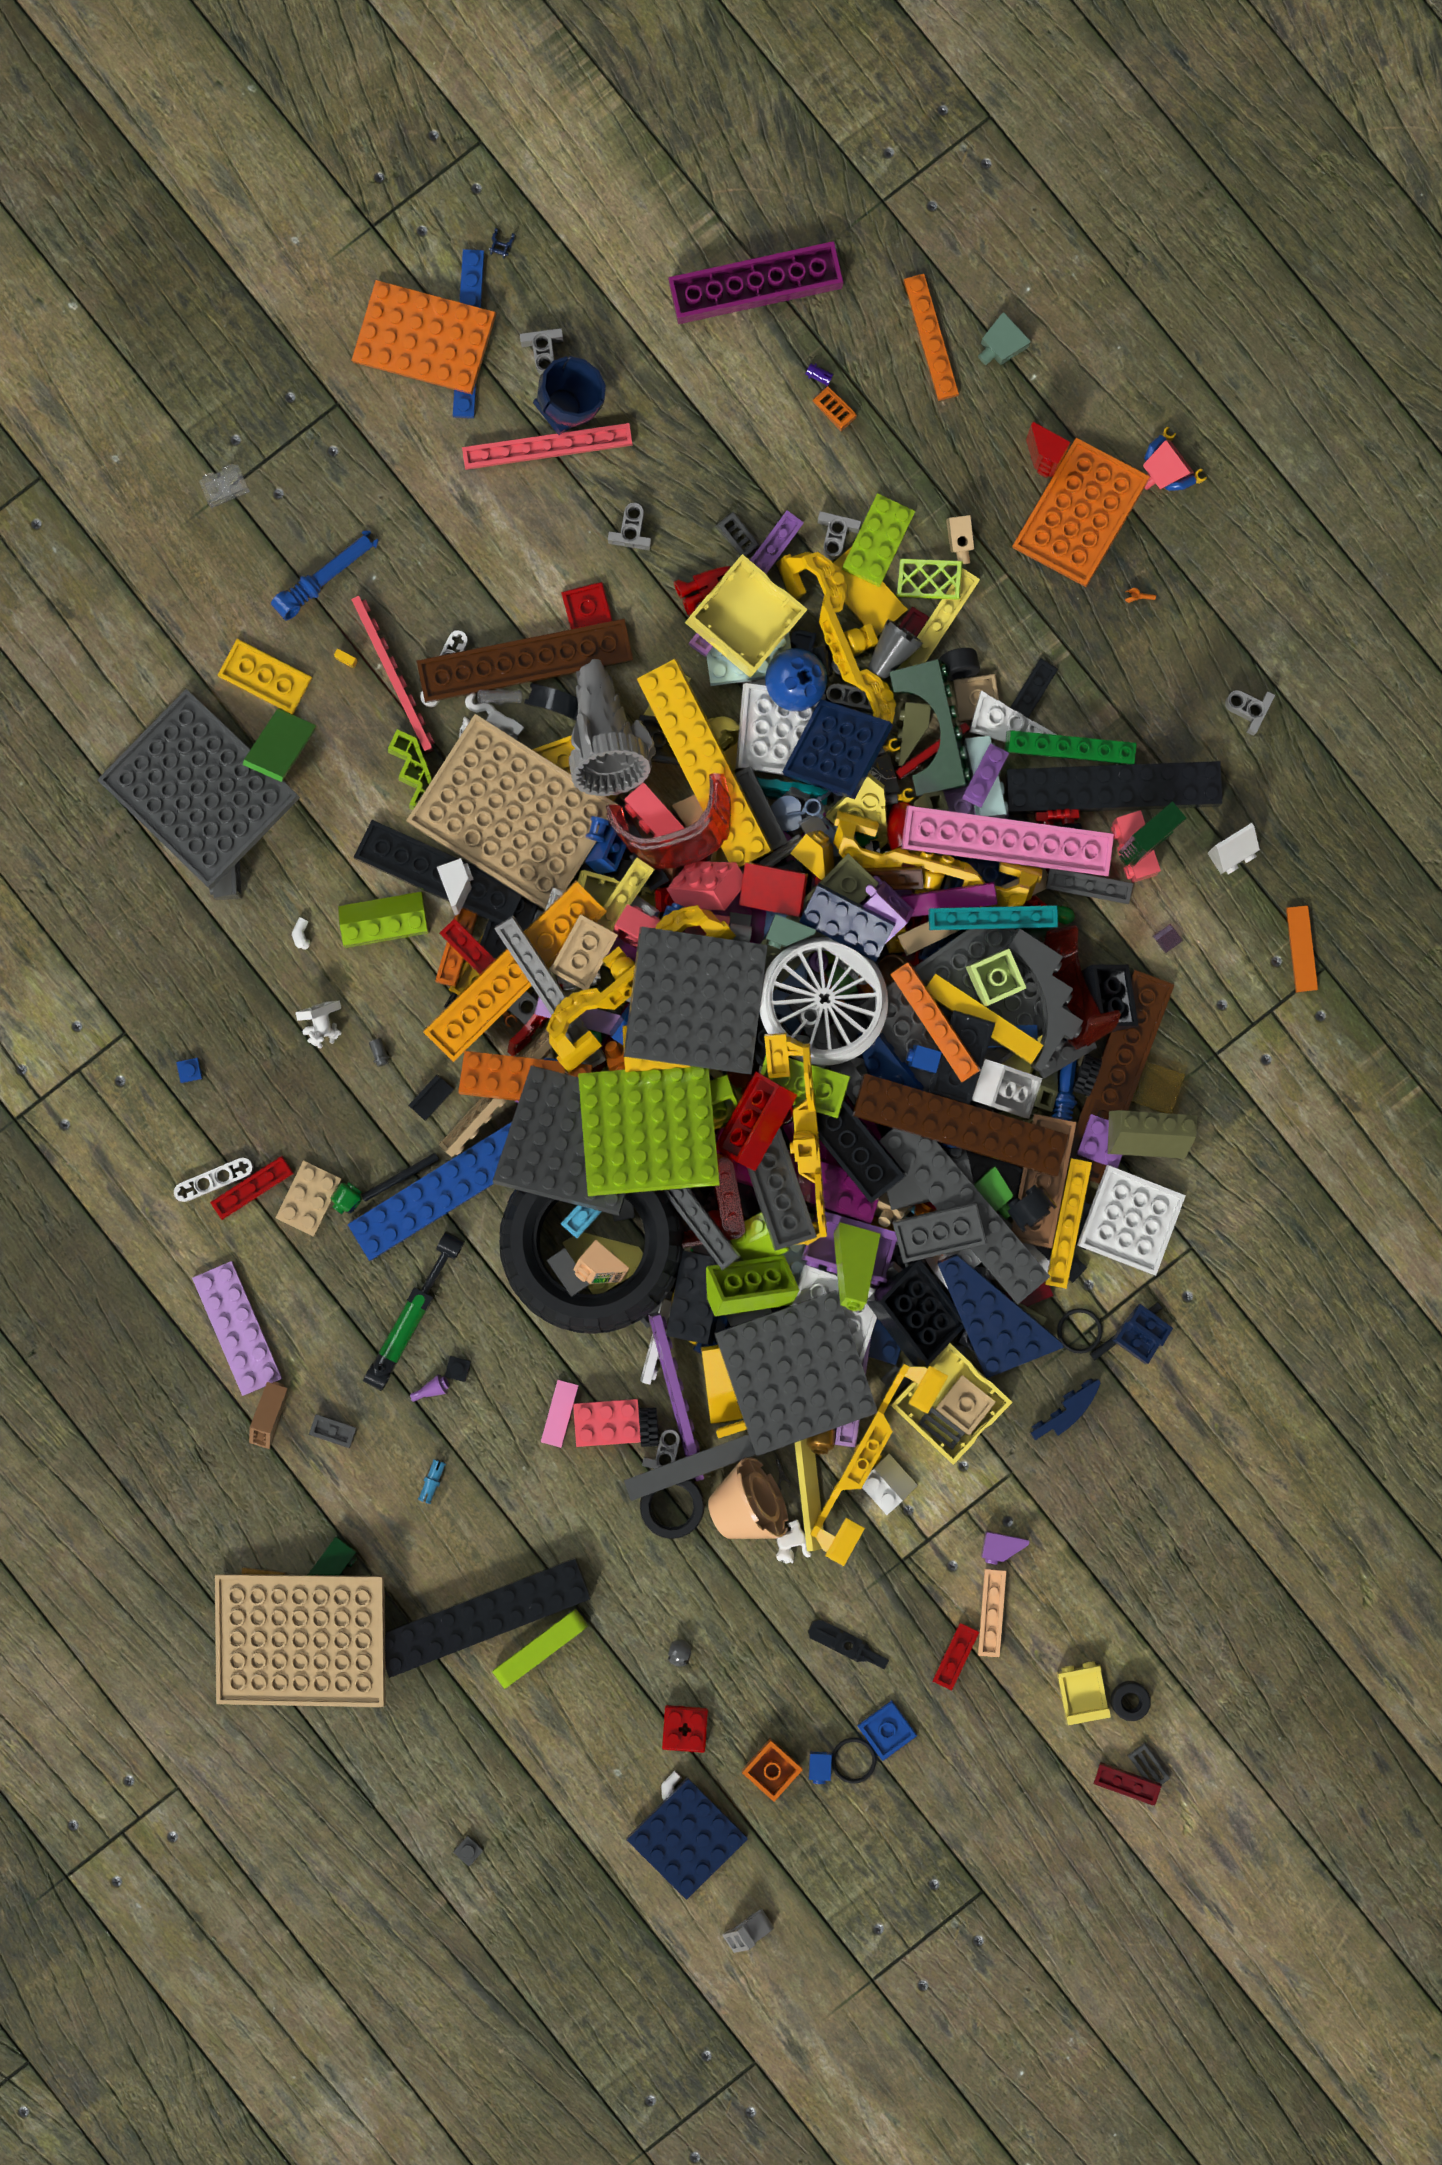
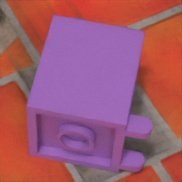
M873 876L879 884L876 888L871 884L866 887V892L869 895L860 905L896 923L887 940L888 942L908 923L915 910L885 881H882L878 876Z

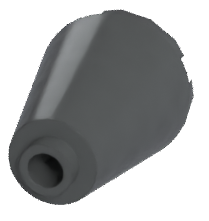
M890 619L884 625L868 666L872 673L883 679L889 677V672L896 670L923 644L915 635L905 628L897 627L898 624Z

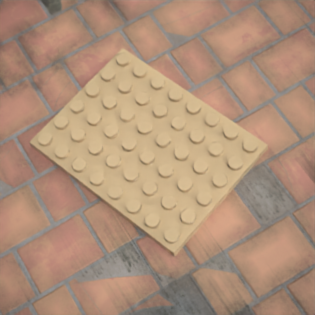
M474 714L406 822L545 910L552 888L566 891L597 842L585 837L590 830L591 816L600 817L610 822L619 805L605 796L589 795L581 792L574 786L571 774Z
M215 1575L216 1704L340 1707L386 1706L384 1576Z

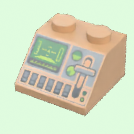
M595 1240L579 1258L573 1270L581 1281L595 1284L621 1282L629 1267Z

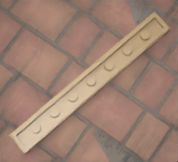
M1042 868V879L1040 883H1036L1033 895L1046 889L1048 873L1045 868ZM1019 878L1001 887L1007 889L1018 885ZM929 921L898 935L905 954L910 955L960 930H929Z

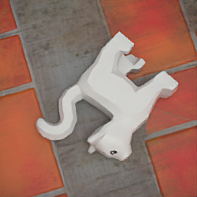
M475 693L467 695L465 703L470 711L477 713L487 711L489 714L487 722L512 738L518 739L517 736L524 729L522 725L514 719L506 717L487 702L475 704ZM466 717L463 718L459 738L470 722Z

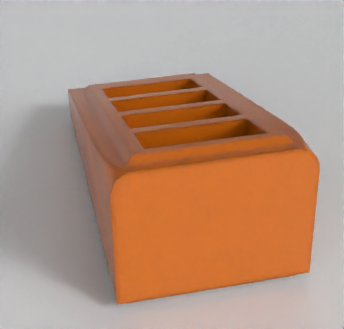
M826 387L812 400L840 431L844 430L857 417V414L829 387ZM829 394L831 398L822 404L820 401ZM835 401L836 404L828 410L826 407ZM840 406L842 409L834 416L832 413ZM845 412L847 416L840 421L838 418Z

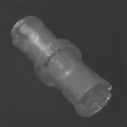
M502 688L479 690L477 699L479 704H520L522 693L520 690H503Z

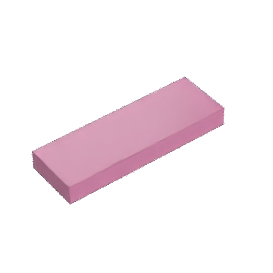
M557 1380L541 1439L542 1443L562 1448L579 1385Z

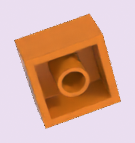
M770 1738L742 1769V1774L775 1802L801 1773L803 1766Z

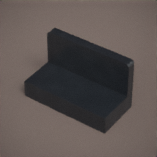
M437 1074L408 1106L426 1121L449 1097L454 1089Z

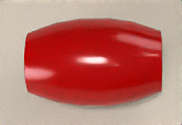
M897 803L890 809L887 818V839L891 850L902 847L907 806H913L910 803Z

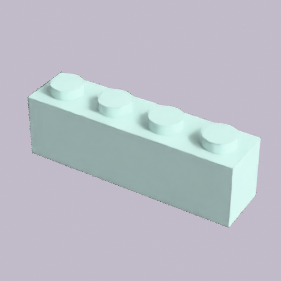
M990 736L965 738L962 747L964 746L966 749L967 759H965L966 767H969L972 778L990 743L995 745L991 742ZM1000 772L982 807L974 805L976 815L1004 819L1006 814H1008V804L1003 799L1004 785L999 780Z

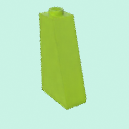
M839 1222L833 1235L840 1305L845 1306L851 1311H862L868 1299L881 1234Z

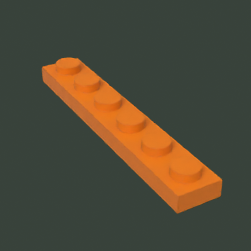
M920 274L904 279V285L937 400L941 401L958 396V389L925 275Z
M907 962L890 975L960 1081L964 1082L978 1073L981 1069L911 963Z

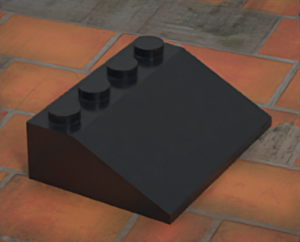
M921 1259L912 1262L867 1299L868 1306L913 1366H929L964 1328L957 1308Z

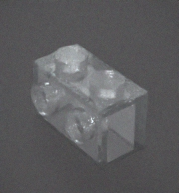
M229 464L223 467L221 472L216 474L214 472L208 473L202 477V480H199L211 508L250 492L238 464L235 466L234 464Z

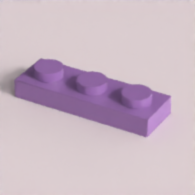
M990 743L962 799L981 808L1009 753Z

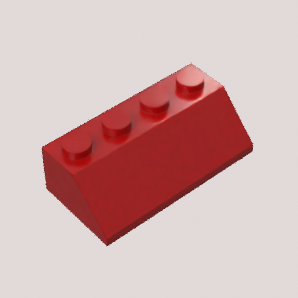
M756 1072L719 1137L716 1149L734 1161L756 1171L777 1131L783 1124L787 1113L793 1106L797 1094Z

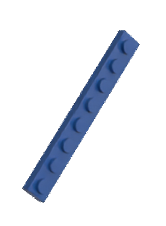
M463 249L460 303L481 308L484 250ZM476 384L472 395L454 390L453 417L474 419Z

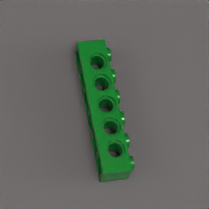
M1010 730L1006 731L1004 751L1008 753L1130 765L1135 764L1137 743Z

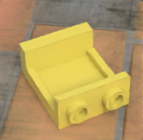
M1095 1661L1083 1663V1667L1075 1669L1074 1665L1061 1668L1062 1671L1057 1672L1066 1723L1068 1725L1111 1717L1104 1690L1101 1666L1099 1664L1095 1665Z

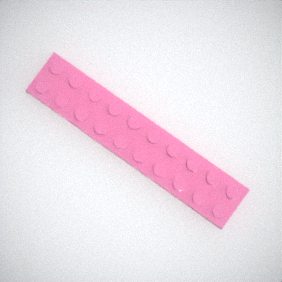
M907 806L901 849L1109 876L1114 834Z

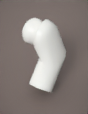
M299 917L292 931V937L296 947L306 950L310 946V940L306 939L304 934L308 921Z
M675 1770L661 1785L663 1801L674 1791V1786L682 1779Z

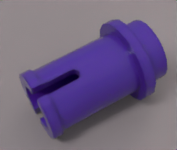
M810 363L805 375L809 376L808 379L813 378L828 386L833 373L818 367L817 363L815 365Z

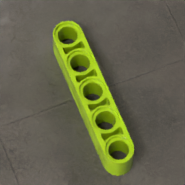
M574 1609L492 1671L493 1675L504 1689L589 1625L578 1610Z

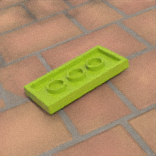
M877 493L843 564L842 570L880 587L915 511Z
M765 1056L760 1074L768 1078L767 1059ZM789 1058L790 1077L769 1079L797 1094L793 1104L797 1106L806 1099L804 1064L801 1061ZM812 1065L816 1112L839 1118L851 1076Z

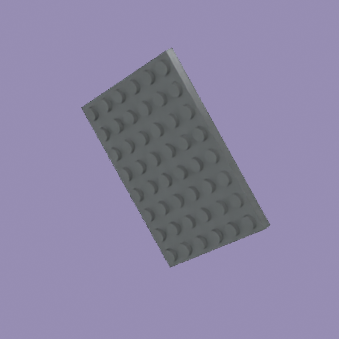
M187 689L97 779L210 890L300 799L299 795L284 781L280 782L244 766L243 761L250 749Z
M1015 929L966 930L913 968L926 987L933 976L937 974L981 1003L966 966L1004 950ZM1013 955L1026 989L985 1007L1012 1025H1037V1037L1039 1038L1043 1033L1044 1019L1040 995L1028 970ZM893 981L886 986L888 1011L881 1031L885 1035L886 1040L895 1048L894 1052L901 1062L905 1061L908 1065L909 1061H906L907 1053L910 1048L913 1049V1045L941 1052L896 982ZM875 997L869 998L859 1007L874 1012ZM936 1001L950 1022L953 1012ZM1064 1005L1062 1006L1064 1009H1066L1067 1011H1069V1012L1071 1013V1011L1069 1010V1008L1067 1007V1005H1066V1006H1064ZM865 1014L871 1023L873 1017ZM1006 1047L987 1048L984 1061L987 1059L1002 1064L1015 1055V1053ZM909 1067L914 1073L915 1078L924 1086L923 1090L929 1092L934 1073Z

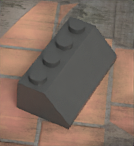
M942 1148L974 1186L966 1150L961 1148ZM903 1169L902 1171L906 1174V1177L886 1192L891 1210L930 1202Z

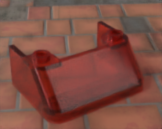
M717 1153L719 1185L713 1187L718 1210L708 1211V1213L728 1240L738 1239L745 1233V1221L734 1162L729 1156ZM693 1230L684 1231L682 1235L683 1248L703 1245Z

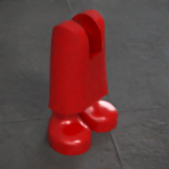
M731 566L719 567L692 576V582H684L682 580L673 582L680 599L696 590L699 593L682 601L689 617L719 583V579L723 578Z

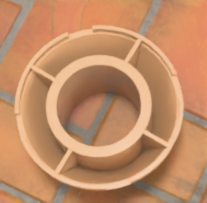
M753 1457L742 1459L708 1500L709 1512L716 1528L728 1539H777L784 1536L788 1530L787 1527L785 1528V1522L788 1521V1513L782 1493L771 1473L766 1475L761 1468L763 1464Z

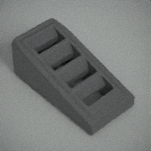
M730 512L715 525L740 556L743 554L746 557L759 546V543L734 512ZM733 521L734 524L726 530L724 526ZM738 527L740 530L731 536L730 533ZM744 534L746 537L737 543L735 540ZM749 540L751 544L742 550L741 546Z

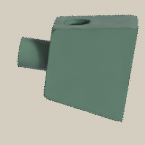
M1003 312L982 338L981 344L985 350L978 355V358L985 365L994 358L1002 365L1026 350L1031 341Z

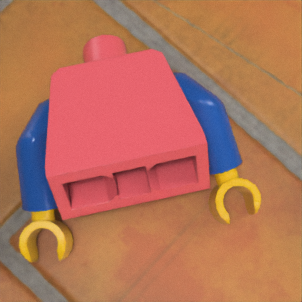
M1166 427L1162 435H1159L1148 446L1143 465L1148 472L1147 475L1150 476V480L1145 487L1146 490L1154 484H1157L1160 489L1168 491L1184 490L1207 479V477L1204 479L1198 477V473L1202 472L1203 469H1198L1194 473L1171 442L1176 433L1168 436L1166 433L1170 427Z

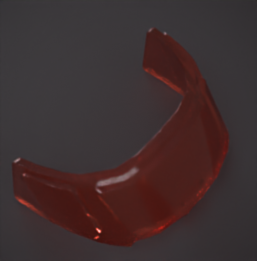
M709 774L708 805L699 820L685 829L655 838H638L630 834L621 805H606L608 812L606 815L613 829L630 852H634L643 862L655 869L677 868L704 859L717 851L723 844V841L728 839L731 826V799L724 774Z
M1074 925L1050 930L1046 933L1044 945L1063 956L1060 961L1062 963L1061 968L1056 974L1053 973L1052 975L1073 988L1070 993L1072 998L1067 1007L1073 1015L1083 1020L1081 1024L1083 1028L1076 1038L1068 1039L1069 1043L1078 1050L1086 1045L1087 1047L1113 1031L1119 1022L1121 1013L1119 1010L1101 1014L1095 1004L1081 972L1078 957V927Z

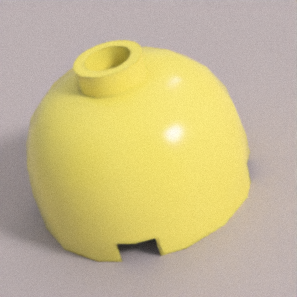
M725 716L708 719L723 751L738 742L739 725L736 721Z

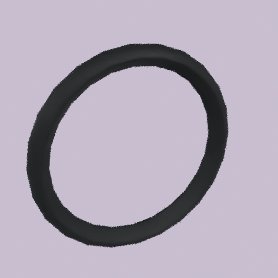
M1083 1308L1072 1309L1065 1313L1059 1321L1057 1327L1058 1338L1067 1350L1079 1354L1087 1353L1099 1344L1102 1337V1324L1099 1318L1090 1310ZM1074 1313L1088 1314L1095 1320L1098 1327V1335L1095 1342L1085 1349L1072 1348L1062 1337V1325L1066 1318Z
M844 1739L836 1745L832 1752V1769L845 1782H863L875 1770V1751L863 1739ZM850 1742L863 1744L869 1749L872 1756V1765L869 1772L857 1779L843 1776L836 1767V1754L838 1750Z

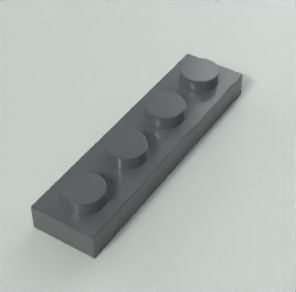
M1049 869L1045 888L1129 904L1133 883L1078 872Z

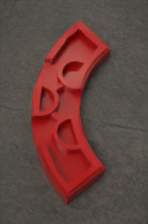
M559 984V986L563 990V984ZM533 1014L526 1025L509 1040L507 1052L511 1056H515L532 1040L531 1037L538 1027L542 1029L549 1018Z

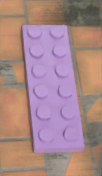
M233 1261L193 1277V1282L242 1396L265 1387L267 1382L273 1383L283 1379Z

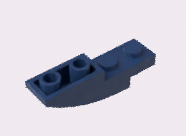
M1090 1378L1081 1384L1082 1388L1077 1392L1071 1390L1063 1395L1064 1400L1061 1401V1404L1065 1410L1061 1411L1059 1408L1049 1415L1051 1419L1046 1422L1040 1420L1032 1425L1033 1430L1029 1432L1032 1438L1037 1440L1052 1429L1059 1436L1070 1428L1093 1401L1101 1384L1098 1379L1093 1381Z

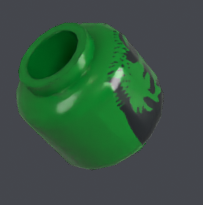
M350 1182L347 1184L341 1183L331 1195V1201L334 1203L332 1208L340 1214H343L344 1211L348 1214L353 1213L362 1201V1196L360 1195L362 1192Z

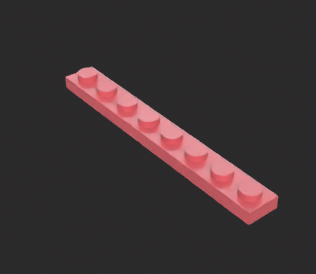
M626 423L564 432L560 435L550 434L462 447L465 470L633 445L630 424Z
M359 596L352 598L351 600L425 753L434 751L431 746L435 744L430 732L425 734L422 726L426 724L421 714L416 715L413 709L417 705L412 695L407 696L404 690L407 684L403 676L398 677L395 671L398 666L394 657H388L385 650L389 649L384 637L380 639L376 632L380 628L375 618L371 620L367 613L371 610L366 599L361 601Z

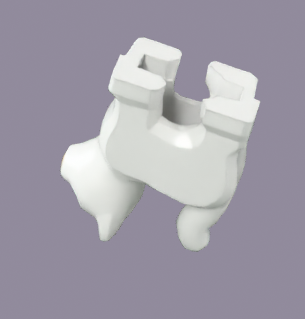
M798 1519L787 1523L791 1530L786 1532L784 1536L777 1538L779 1551L776 1554L777 1560L785 1564L794 1563V1553L791 1547L801 1545L803 1555L807 1558L811 1556V1552L806 1549L805 1532L801 1529Z

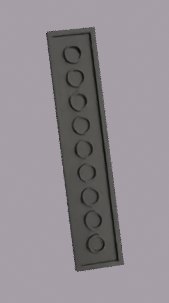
M894 1128L879 1139V1142L937 1210L977 1201L988 1243L970 1249L1017 1304L1050 1278V1275L936 1141Z

